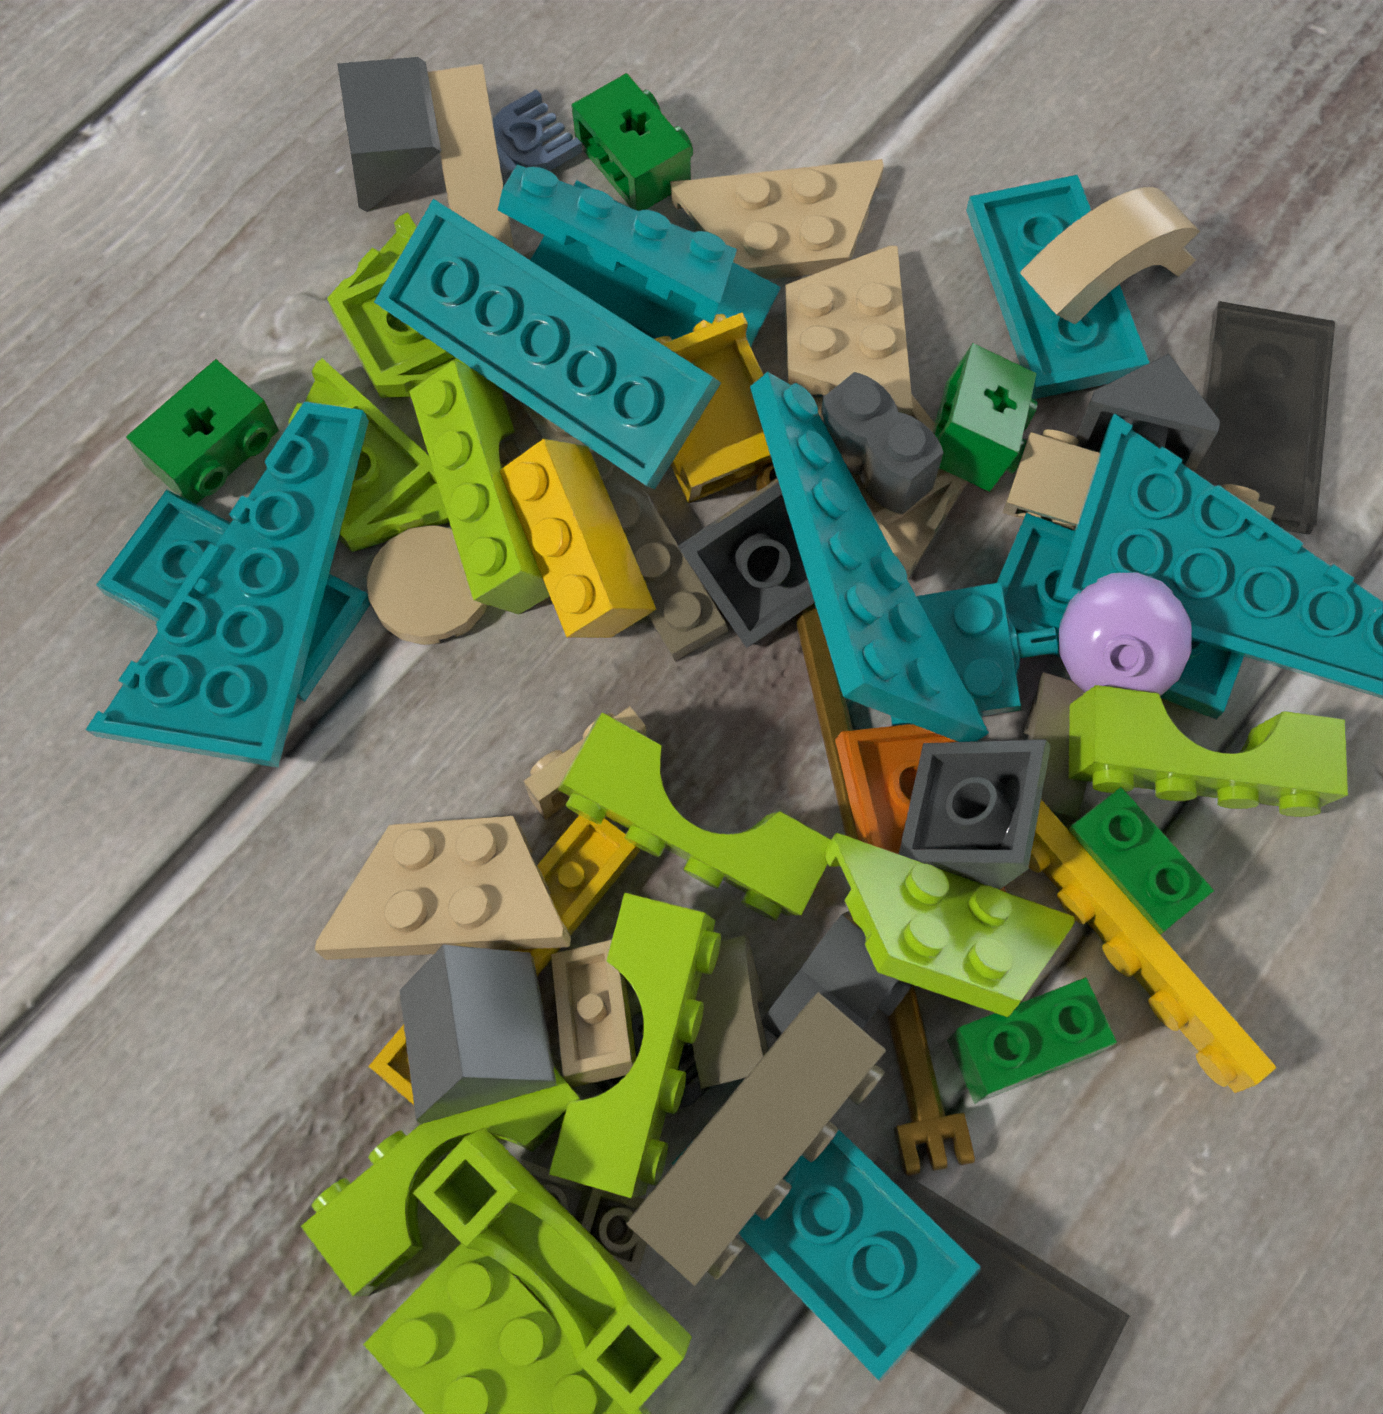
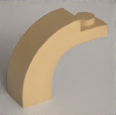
M1154 187L1138 188L1108 200L1074 222L1051 241L1020 274L1056 315L1076 324L1112 289L1142 269L1153 265H1162L1179 277L1196 261L1184 246L1200 230L1162 190Z

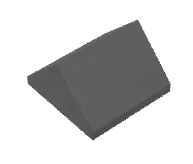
M418 57L337 63L358 207L366 212L442 152L426 62Z
M1168 353L1095 390L1075 437L1079 440L1078 447L1100 453L1110 419L1115 413L1133 426L1132 430L1158 448L1163 446L1182 459L1181 463L1195 472L1218 433L1220 420Z
M775 479L677 546L746 648L814 603L778 479Z
M1047 740L923 743L899 855L930 864L936 868L987 886L995 887L999 890L1028 870L1051 747Z
M443 944L399 990L415 1116L420 1124L557 1086L536 968L531 953Z

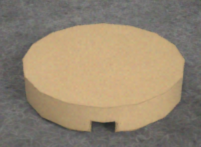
M435 525L410 528L389 539L374 556L367 575L368 600L384 628L404 641L430 645L440 643L439 639H446L454 634L457 638L468 632L485 613L487 607L486 604L474 601L453 532L449 528Z

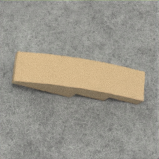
M483 64L428 72L442 151L440 156L449 209L514 250L509 216L497 210L504 185Z

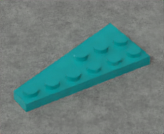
M766 372L750 386L843 697L957 742H976L988 735L989 731L908 582L904 566L892 552L822 421L814 398L803 386L797 383L790 385L773 374Z
M303 402L264 462L267 469L249 496L244 497L241 495L229 513L233 520L216 545L209 543L155 624L158 629L157 634L139 661L136 663L131 660L118 680L123 685L105 712L97 711L85 729L87 732L100 738L279 767L369 423L363 410Z
M1114 413L1105 434L1053 598L1069 603L1078 592L1080 594L1087 586L1096 583L1101 577L1111 573H1140L1162 581L1173 591V595L1181 601L1191 621V641L1383 699V601L1353 581L1354 577L1335 564H1327L1302 546L1303 542L1220 485H1212L1181 463L1182 459L1163 446L1158 448L1132 430L1133 426Z

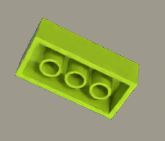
M462 1243L363 1344L424 1414H627L575 1361L567 1336L541 1300L502 1264L482 1252L466 1248ZM642 1404L634 1414L652 1413Z

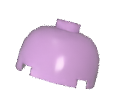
M1111 573L1099 578L1096 583L1087 586L1080 594L1078 592L1069 601L1059 627V654L1071 680L1084 692H1087L1095 685L1158 693L1161 696L1179 680L1190 657L1191 621L1181 601L1173 595V591L1162 581L1140 573Z

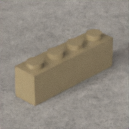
M817 992L631 1215L626 1225L694 1286H696L706 1272L715 1280L719 1279L745 1245L736 1237L754 1213L765 1221L791 1190L792 1185L783 1178L801 1155L812 1163L836 1135L839 1128L830 1119L842 1104L849 1098L858 1106L880 1081L885 1072L876 1063L885 1053L886 1049Z

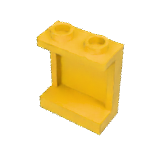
M743 313L726 318L724 314H717L712 324L702 320L693 328V332L674 340L670 336L654 339L721 382L671 463V467L688 504L758 475L765 465L770 462L772 463L750 386L760 379L763 373L746 338L748 323Z

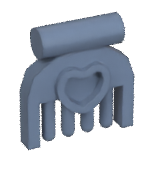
M537 89L503 107L493 118L503 185L506 184L517 164L526 168L540 167L551 171L582 153V143L577 137L573 139L572 134L569 132L542 146L545 141L563 132L565 127L563 123H557L543 131L544 127L556 121V115L549 113L535 120V118L548 111V105L542 103V96Z

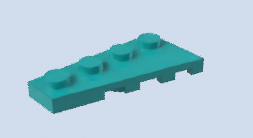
M518 164L516 165L502 189L497 208L499 212L562 245L573 244L576 240L587 245V250L593 257L594 262L613 272L619 267L626 266L648 278L645 289L666 300L672 296L674 291L697 304L694 315L711 324L713 323L734 261L736 248L726 245L720 237L705 231L692 232L671 224L665 216L651 210L637 211L614 202L613 198L603 191L592 188L580 189L559 181L552 172L540 167L526 168Z

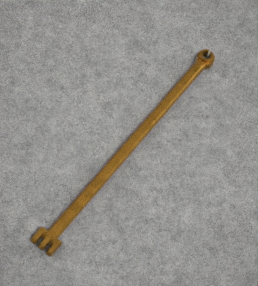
M773 462L765 465L758 473L756 492L770 484V480L776 476ZM814 602L795 615V620L845 836L858 840L835 739L842 731H851L853 727L846 698L842 695ZM913 985L890 1016L887 1015L912 1122L898 1125L894 1128L899 1155L906 1177L920 1174V1159L915 1146L925 1143L928 1159L933 1171L947 1169L948 1167L943 1144L944 1139L952 1138L954 1153L960 1166L975 1162L965 1113L945 1116Z

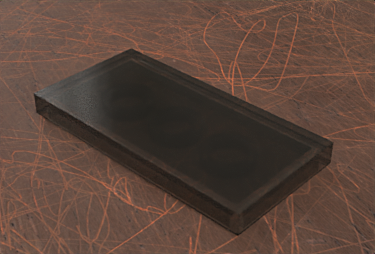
M1218 301L1212 315L1202 398L1220 420L1217 435L1195 470V473L1214 486L1220 485L1222 487L1224 484H1233L1256 491L1260 495L1259 502L1275 506L1271 517L1272 522L1286 531L1309 535L1317 525L1335 321Z
M876 1157L873 1163L981 1266V1271L909 1351L1005 1414H1081L1130 1315L883 1159Z

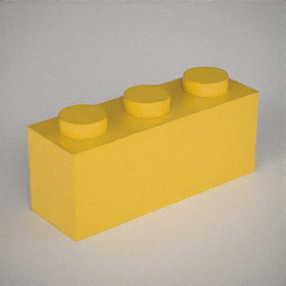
M542 439L499 470L567 638H611L657 610L588 446Z

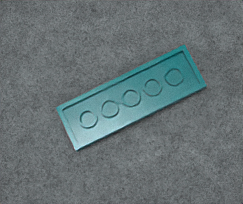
M434 198L374 301L381 308L644 485L656 489L721 384L720 381Z

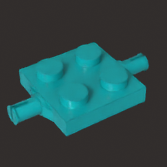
M1001 582L916 596L980 716L1021 711L1017 684L1020 658L1053 653L1059 654L1055 627L1016 634L1015 627L1006 615ZM891 716L892 726L911 724Z

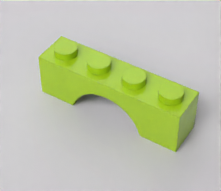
M453 360L409 391L472 598L474 601L519 615L550 595L499 471L502 469L499 458V442L515 431L500 387L475 370Z
M1095 685L1069 706V779L1093 782L1092 787L1094 790L1106 793H1114L1120 787L1128 792L1135 787L1155 790L1157 798L1167 801H1186L1197 796L1217 798V803L1220 807L1229 809H1248L1259 804L1279 806V813L1285 816H1314L1321 813L1322 806L1348 796L1345 719L1283 711L1252 728L1239 753H1219L1203 748L1187 738L1168 716L1158 693Z
M602 712L595 720L557 789L570 796L565 806L594 823L601 825L603 819L607 816L625 826L629 830L624 838L652 855L660 857L665 848L685 859L687 863L683 871L710 887L719 889L722 881H725L745 892L741 903L764 917L777 921L780 913L786 916L802 915L828 864L825 858V850L831 839L781 811L764 816L755 825L738 834L713 833L693 825L674 808L664 790L660 773L662 745Z
M624 893L606 961L630 982L639 998L644 1020L642 1045L634 1065L617 1085L596 1097L568 1102L549 1172L550 1175L628 1198L646 1195L648 1184L656 1186L659 1183L668 1153V1143L659 1141L667 1112L671 1114L677 1112L685 1088L686 1072L678 1070L684 1042L691 1044L695 1042L703 1016L704 1004L695 1000L702 973L712 974L720 950L721 934L713 932L715 920L705 912Z
M555 1068L554 1073L557 1086L420 1124L407 1136L402 1130L393 1133L370 1153L368 1159L373 1165L352 1183L347 1178H342L328 1187L314 1200L311 1206L316 1213L301 1225V1228L352 1296H369L423 1248L417 1215L419 1199L413 1192L428 1177L434 1166L446 1154L452 1151L465 1136L485 1127L496 1139L512 1142L533 1152L562 1127L568 1102L581 1099Z
M485 1127L465 1136L413 1192L466 1248L482 1252L502 1264L541 1300L567 1336L575 1361L627 1414H634L684 1359L692 1336Z

